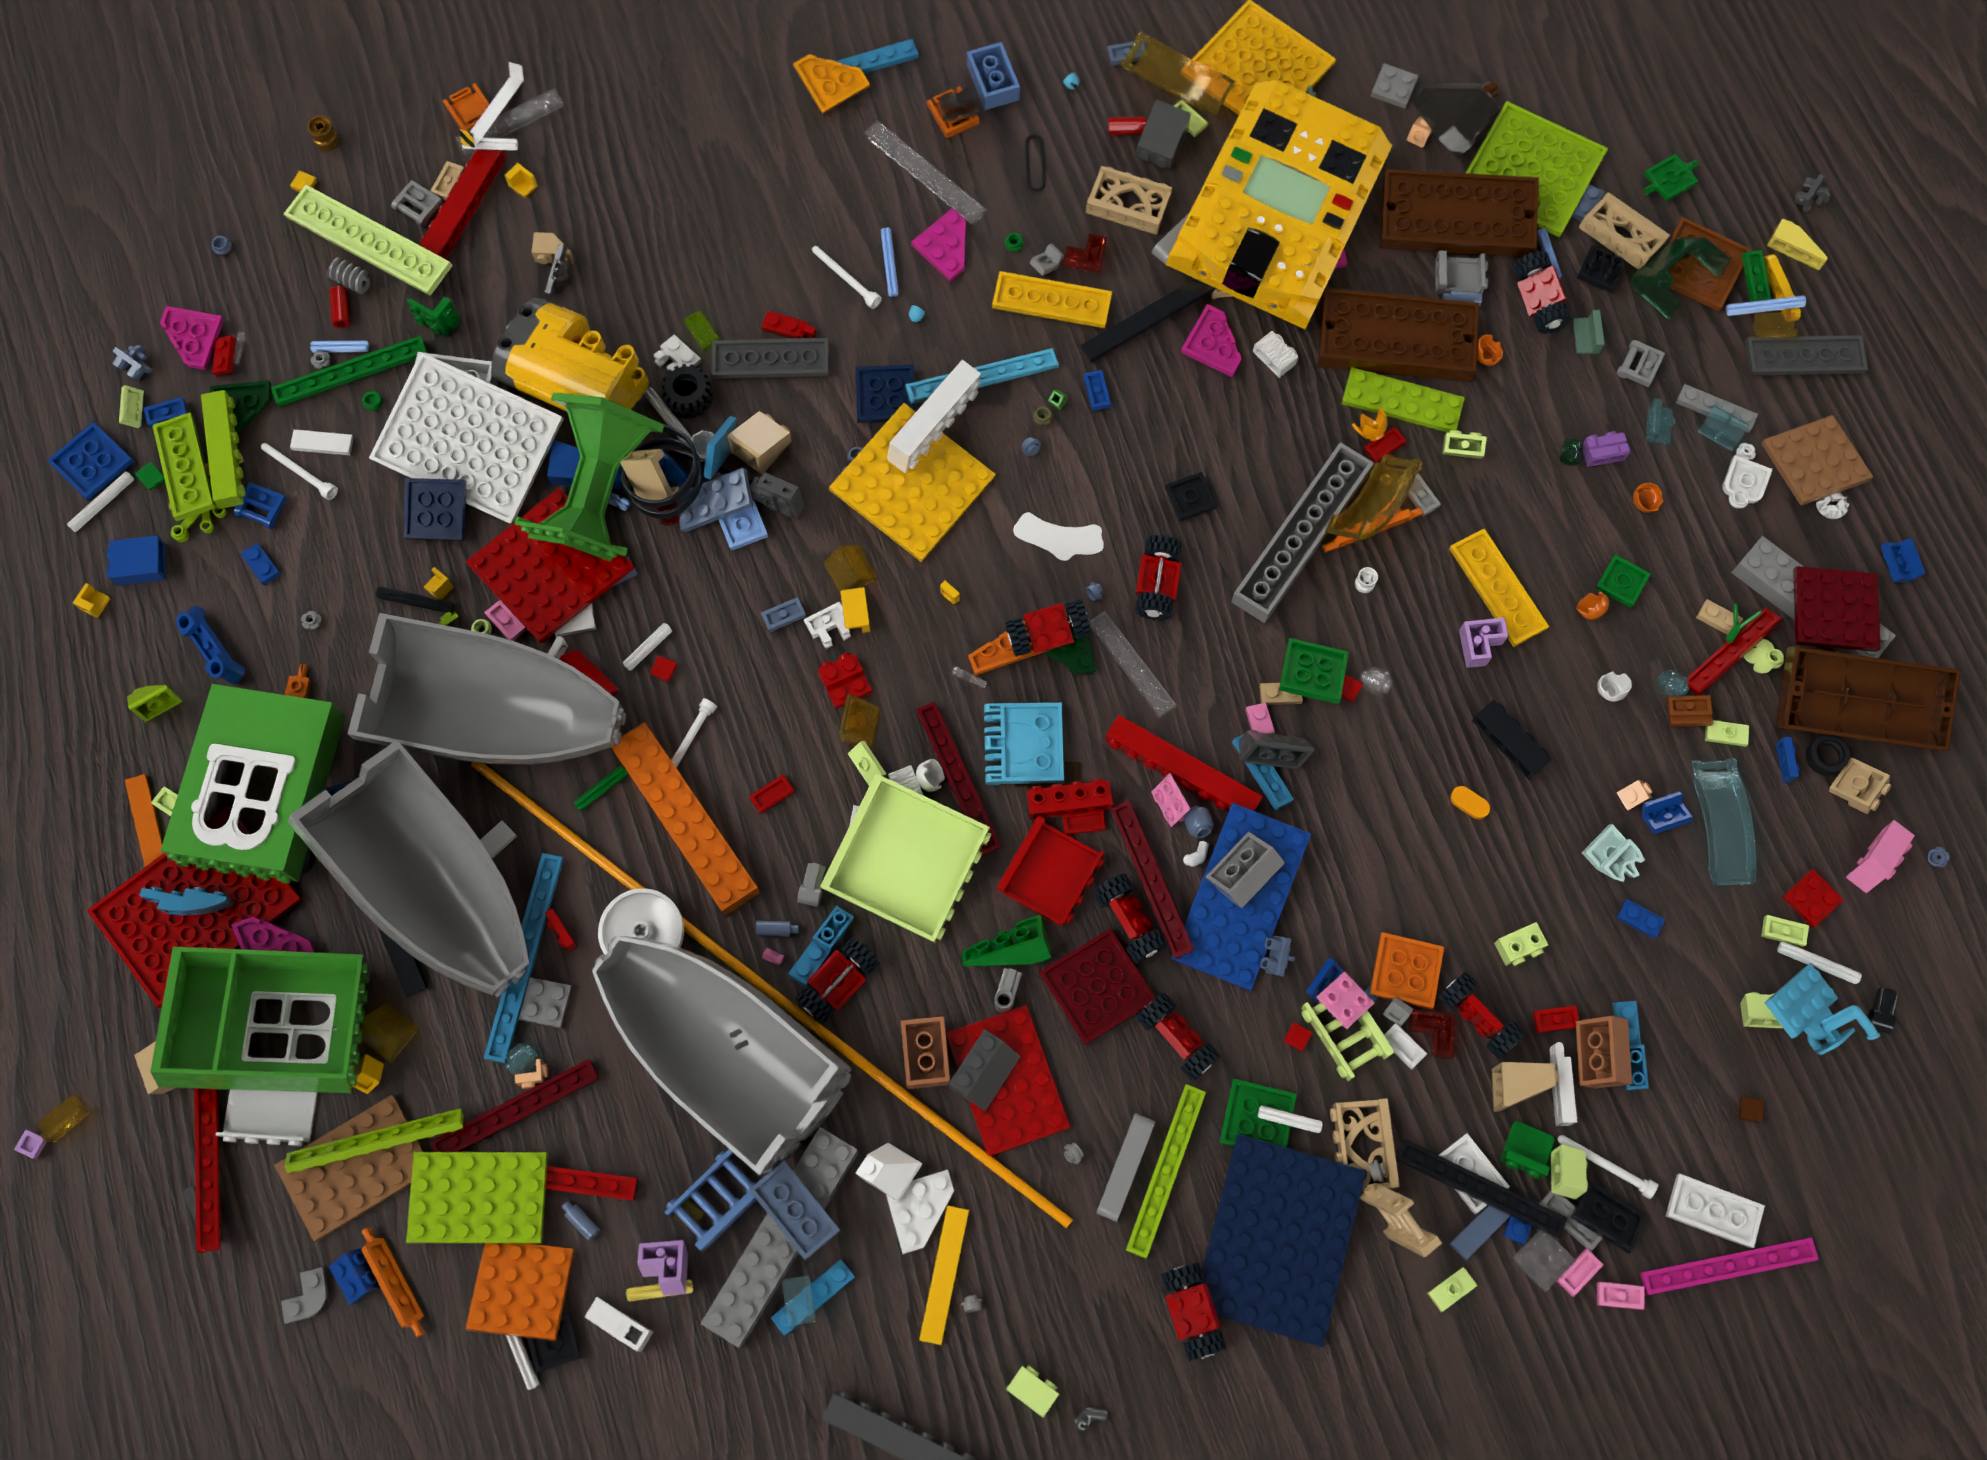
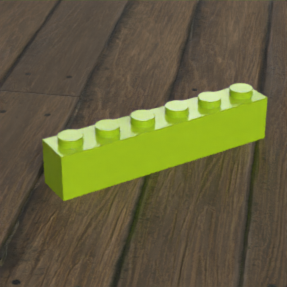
M225 390L201 394L213 501L220 509L244 504L243 497L246 493L244 486L241 484L243 471L239 467L241 454L239 449H237L239 437L235 431L237 420L233 414V408H235L234 400L232 397H229Z

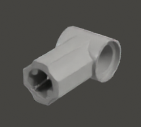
M808 863L803 885L801 884L799 888L797 903L815 907L819 906L822 896L820 885L824 879L825 866L817 863Z
M1004 968L994 999L995 1009L1000 1013L1008 1012L1013 1007L1022 975L1017 970L1011 968ZM1005 997L1010 1002L1008 1005L1002 1006L998 1003V1000Z

